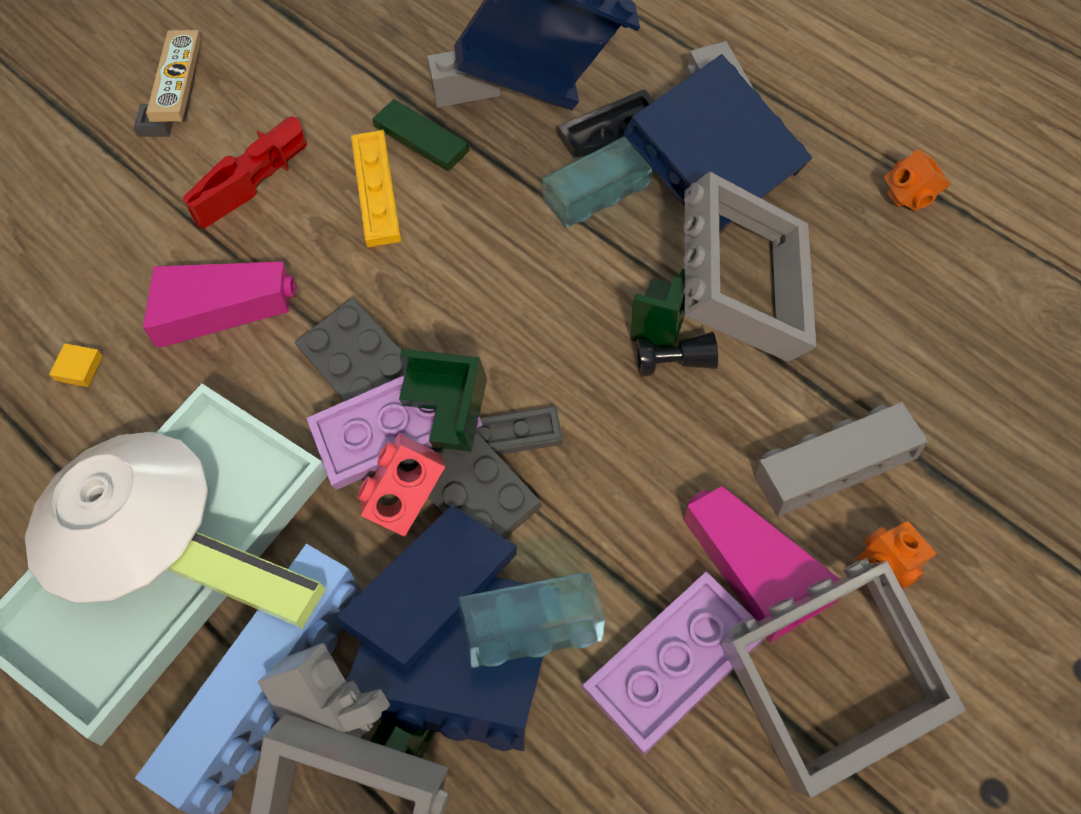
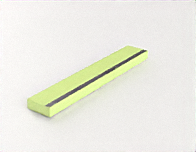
M198 532L195 533L182 556L167 569L170 572L301 629L305 626L326 590L320 582Z

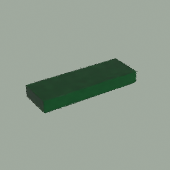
M395 99L372 118L375 128L384 130L385 134L448 172L470 151L468 142Z

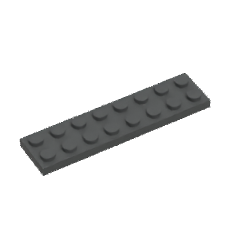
M353 298L294 342L302 354L343 401H347L402 377L406 372L400 359V348ZM477 432L472 452L431 448L442 454L445 469L429 494L428 499L442 514L452 505L506 538L542 507L541 501ZM406 459L399 463L405 472L414 470L419 464L414 459Z

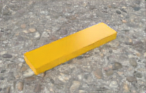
M384 130L351 135L367 248L402 242Z

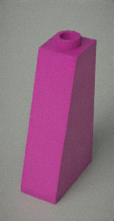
M284 262L153 267L143 329L155 347H165L289 312L290 298L295 297L296 294L294 276H289Z
M723 486L712 492L703 490L689 500L684 522L745 609L757 621L770 616L768 608L784 599L792 597L797 602L808 596L806 588L829 577L832 582L840 579ZM840 598L768 635L766 639L769 643H772L837 603Z

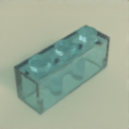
M624 136L543 178L544 202L564 227L568 228L577 222H584L592 214L605 207L614 206L622 198L645 189L652 183L653 169Z
M590 572L459 597L460 623L471 668L483 665L494 667L503 664L507 660L526 656L542 657L551 651L570 647L586 648L603 639L605 613Z

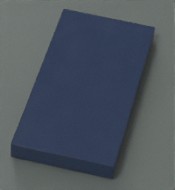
M451 505L336 616L337 623L345 631L406 673L517 555V546Z

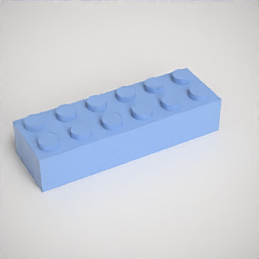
M306 544L288 570L320 582L326 590L303 629L257 610L135 779L186 813L220 814L228 805L232 797L231 789L242 774H247L258 761L260 756L259 748L262 746L263 737L280 720L259 686L258 681L284 657L324 643L331 655L338 643V634L342 630L337 623L336 616L362 592L349 568Z

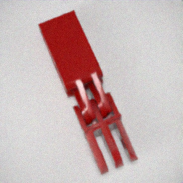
M290 116L285 118L265 135L258 130L257 135L259 139L252 143L245 150L244 154L236 159L230 155L225 156L182 197L197 226L205 229L257 195L256 186L282 167L286 171L289 170L286 162L307 146L301 123L297 117Z

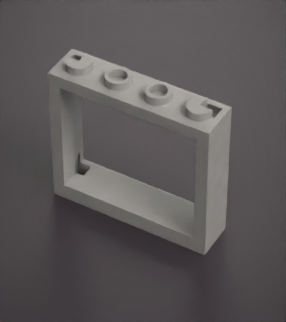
M709 171L685 190V316L790 362L816 348L808 223ZM719 214L772 241L776 319L720 293Z
M867 558L859 560L843 569L846 574L845 577L835 582H832L829 577L806 588L808 596L797 602L790 597L768 608L770 616L758 622L755 621L754 617L743 620L730 628L732 633L730 637L720 641L795 792L809 798L818 795L966 711L888 561L869 564ZM866 584L926 698L804 765L746 647Z
M285 714L263 737L250 814H287L296 762L414 801L413 814H445L450 799L448 792L443 791L448 767Z

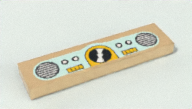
M199 30L167 31L146 111L149 122L183 121L201 43Z

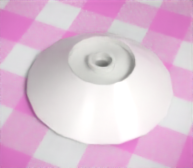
M155 432L118 435L86 449L54 476L34 505L25 534L29 570L46 592L74 603L113 601L151 584L182 556L202 524L208 486L201 460L181 440Z

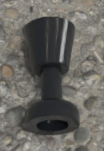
M714 332L681 340L678 347L658 349L654 348L653 342L650 339H637V360L640 376L652 375L656 370V364L679 361L683 367L717 369L718 347Z

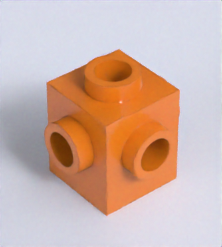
M919 148L907 158L898 161L893 169L884 176L890 186L887 193L892 201L899 207L905 205L914 211L929 206L934 202L938 194L951 185L935 159Z
M907 521L889 531L881 527L865 539L864 543L867 548L856 558V561L867 558L869 564L888 561L900 586L904 590L924 575L921 568L937 553L912 524Z

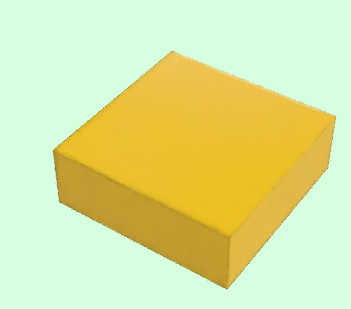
M64 343L49 375L57 382L89 387L103 355L97 349Z

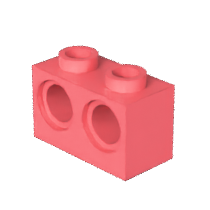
M399 433L393 444L387 442L382 448L377 459V464L380 467L373 478L367 477L364 480L357 494V499L360 500V514L362 517L405 537L445 469L442 454ZM405 459H414L419 462L418 466L410 472H404L397 468L399 463ZM386 494H393L399 498L395 504L385 506L378 502L379 498Z

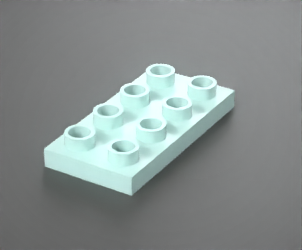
M201 384L156 432L181 440L202 462L208 486V495L202 524L197 532L256 557H260L328 476L322 461L204 384ZM28 570L0 600V668L84 737L102 746L227 596L165 570L151 584L116 600L74 603L46 592L32 572Z

